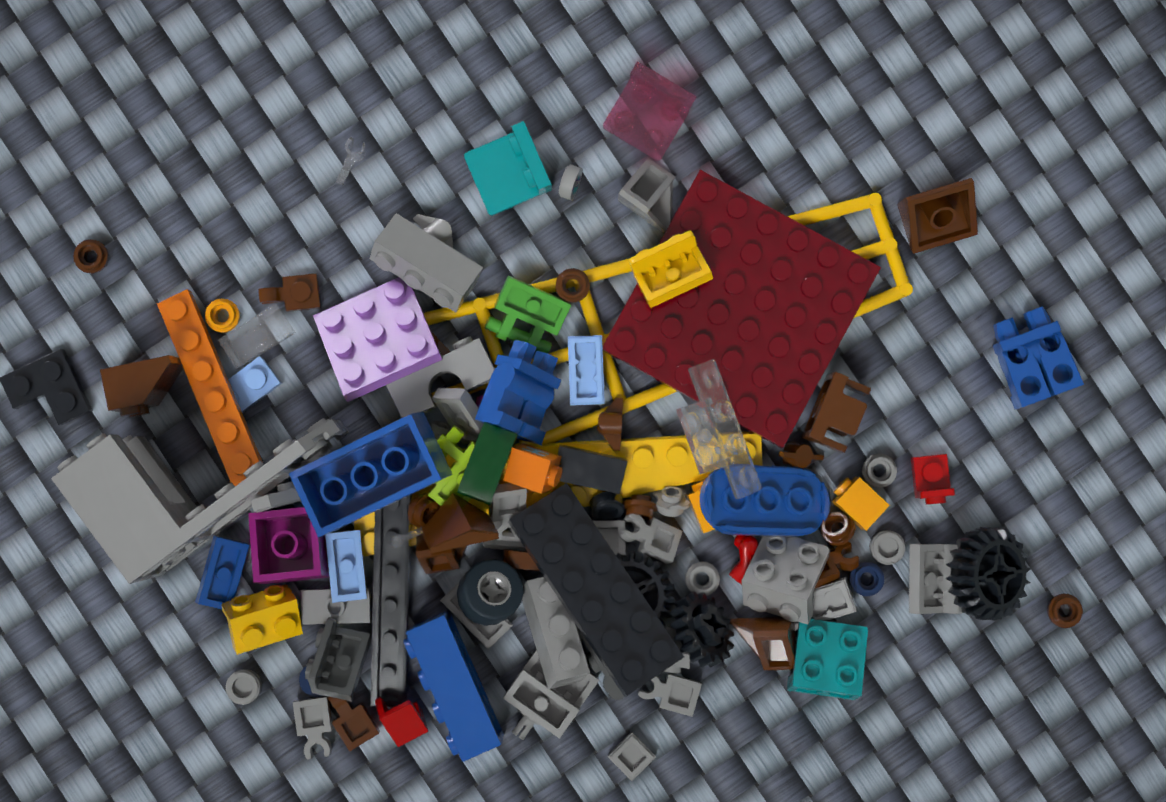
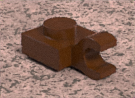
M316 273L282 277L283 287L258 289L260 303L273 304L285 302L287 312L321 308L318 275Z
M328 697L332 706L339 714L332 721V724L349 751H352L380 733L378 726L363 702L353 707L351 701Z

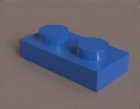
M216 535L213 536L195 600L196 603L222 609V603L231 601L235 597L250 546L248 543Z

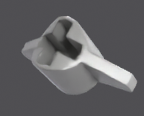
M420 214L413 218L421 229L453 248L452 230L446 220Z

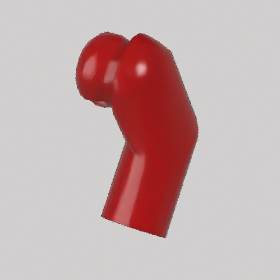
M736 535L734 539V545L739 549L740 560L730 571L729 575L741 585L745 572L758 548V541L753 535Z

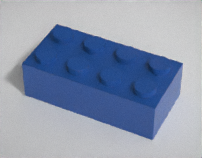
M423 411L403 417L289 473L318 537L340 529L453 475Z
M450 610L411 626L406 631L407 639L403 640L410 658H417L420 664L421 671L417 672L419 680L425 691L431 689L435 699L432 709L438 722H445L449 730L446 740L454 756L459 754L462 762L500 746L504 737L503 730Z

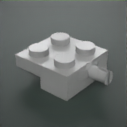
M536 649L503 697L504 700L516 707L524 715L514 730H512V733L517 736L523 726L526 725L519 735V738L524 740L533 725L537 724L560 739L579 712L582 704L599 682V678L590 672L580 682L548 690Z

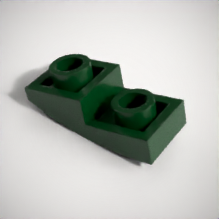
M484 422L457 493L491 505L517 434Z

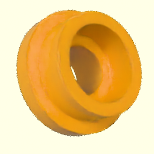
M224 298L216 299L208 305L205 319L211 329L220 333H226L238 325L240 311L231 300ZM221 310H227L229 313V318L225 322L218 320V313Z

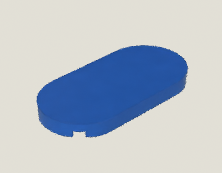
M727 465L710 473L700 490V507L706 521L717 531L728 535L791 537L809 535L821 526L823 520L825 522L830 512L831 502L829 491L824 482H820L819 478L816 477L817 475L811 470L799 467Z

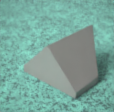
M647 158L618 194V201L665 234L673 219V181L676 177L650 158Z

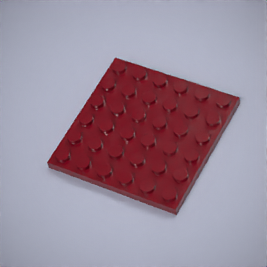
M699 170L659 244L666 242L674 235L683 234L691 230L695 236L697 246L712 272L713 279L652 308L649 307L637 284L602 346L603 351L776 446L783 448L881 267L710 174Z

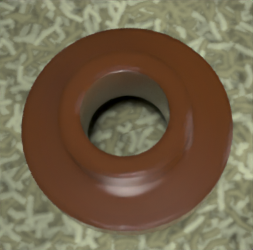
M93 239L84 240L79 243L73 255L76 266L81 271L89 274L102 271L109 260L108 250L105 245ZM91 251L97 253V259L93 263H89L87 260V255Z
M576 268L564 270L556 280L557 294L566 302L576 303L583 300L590 289L587 275ZM569 280L578 281L580 286L576 292L567 290L566 284Z
M428 493L417 496L411 501L408 508L409 522L416 527H424L439 510L440 505L430 498Z
M631 495L630 500L624 501L626 515L636 514L640 515L644 520L652 519L653 513L657 511L656 503L651 502L652 498L647 495Z
M841 512L830 513L825 522L824 520L822 522V537L830 545H843L855 533L854 521L848 515Z
M1063 593L1054 596L1050 600L1047 613L1050 621L1056 626L1070 628L1081 620L1083 608L1075 596ZM1063 604L1069 607V613L1065 617L1059 614V608Z

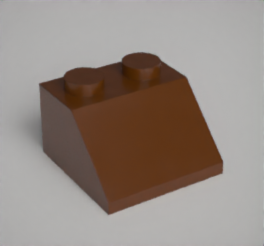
M166 355L100 369L108 411L120 412L121 417L129 416V418L150 414L149 408L160 405L183 370L180 359L175 356Z

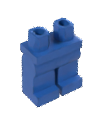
M1043 306L1023 314L1029 331L1019 335L1013 317L993 325L998 342L993 345V348L1006 377L1012 395L1010 398L1014 410L1084 385L1068 345L1060 332L1061 328L1058 321L1051 323Z
M514 340L509 356L497 355L495 361L497 367L491 375L475 420L515 433L518 440L542 445L546 433L540 430L546 409L554 399V389H558L561 383V379L552 375L558 358L545 352L536 351L535 353L536 346L528 342Z

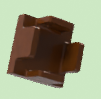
M838 372L826 375L801 438L818 443L839 453H845L848 446L825 437V433L828 430L840 436H846L847 434L855 435L867 404L845 395L843 390L846 388L862 396H867L870 394L871 388L850 380L848 376Z

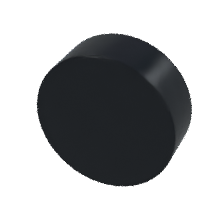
M607 491L595 495L589 502L591 516L596 521L617 520L625 511L623 498L620 494Z

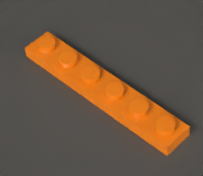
M186 289L157 303L229 480L234 486H237L246 479L243 473L257 462L262 461L194 296L191 291Z

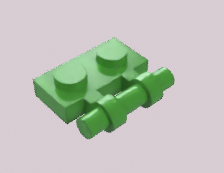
M508 275L494 305L495 309L506 314L502 321L489 316L484 328L496 333L495 337L506 341L508 338L512 341L528 342L536 346L535 351L548 354L552 343L541 339L544 331L558 335L569 312L571 303ZM518 318L532 324L533 328L528 333L513 325Z

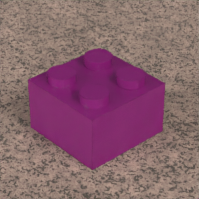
M304 507L248 513L253 583L272 584L330 577L325 535L317 536Z

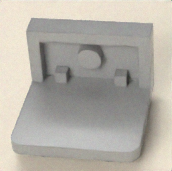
M763 536L742 579L743 605L757 612H768L781 616L790 622L797 621L808 625L813 615L812 593L829 558V548L791 536Z

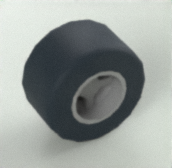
M498 559L482 560L473 565L461 578L457 589L458 605L463 614L474 623L484 626L497 625L509 618L521 605L524 594L523 582L517 570L507 562Z

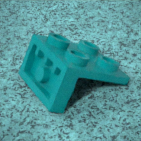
M524 121L511 126L513 133L464 154L465 161L490 216L552 191L551 182Z
M811 619L808 625L799 622L793 674L788 677L787 691L856 700L861 697L868 628Z

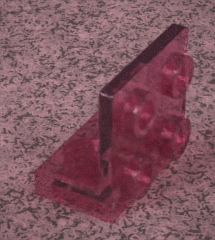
M637 61L630 73L629 82L604 121L603 129L656 161H660L694 106L697 96Z

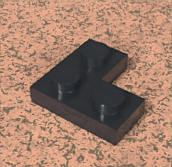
M59 349L0 377V382L13 409H19L45 396L58 425H64L93 411L64 349Z

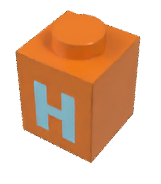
M527 444L512 447L503 481L540 494L545 493L556 487L561 479L562 467H559L562 456Z

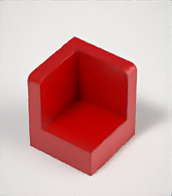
M381 697L375 700L379 719L397 747L429 732L423 710L417 701L412 703L408 700L389 710Z

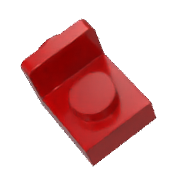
M947 454L911 457L915 498H925V504L946 503V496L955 495V490L950 485Z

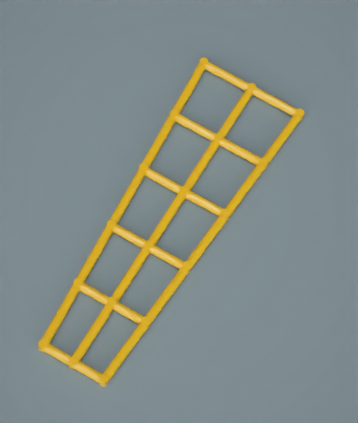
M872 193L787 216L805 226L870 208L881 241L852 250V252L867 260L886 254L896 286L864 299L854 318L907 297L913 292V287L906 274L897 247V241L894 239L882 204V197L879 193ZM630 258L583 270L591 283L632 272L629 263ZM557 278L530 284L547 293L557 292ZM573 279L569 280L566 284L567 289L575 287L576 291L580 286L578 281ZM589 289L587 296L579 302L590 335H602L603 346L610 333L604 334ZM500 293L466 301L457 312L444 307L424 313L428 325L476 313L494 369L497 367L495 365L497 355H504L499 338L495 337L496 333L484 327L488 317L491 316L489 309L495 308L494 305ZM568 347L548 353L558 358L556 365L569 361ZM603 351V373L613 401L616 398H623L622 414L678 392L662 383L626 398L613 357ZM462 383L447 387L465 389ZM488 383L468 393L472 394L487 388ZM609 406L546 431L542 444L555 443L598 425L599 415ZM519 440V443H517V444H515V445H521V444L530 445V444H534V443H530V442H526V441Z

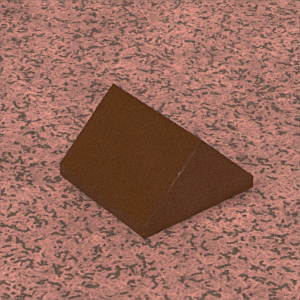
M972 178L905 197L897 204L913 254L978 235L975 186Z

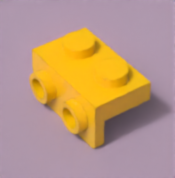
M691 230L683 234L674 235L666 242L651 249H644L629 259L633 276L650 308L713 279L712 272L701 254Z
M286 584L272 585L264 591L251 595L236 596L231 601L221 604L222 611L228 620L232 646L237 655L303 634L297 599Z

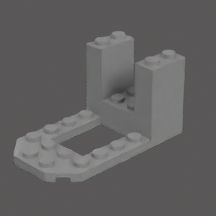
M325 418L319 420L307 430L308 434L302 438L293 441L288 439L272 451L275 457L265 465L262 461H259L243 473L246 479L237 486L229 483L214 495L217 501L207 508L203 504L198 507L194 504L145 436L133 438L132 435H129L122 439L119 435L110 434L106 436L103 433L87 444L89 450L82 456L77 458L76 455H73L63 461L57 467L60 472L51 479L126 581L132 584L164 575L212 539L214 535L220 533L252 509V499L275 492L278 485L291 480L290 472L319 459L333 447L330 443L333 437L338 441L349 431L340 420H325Z

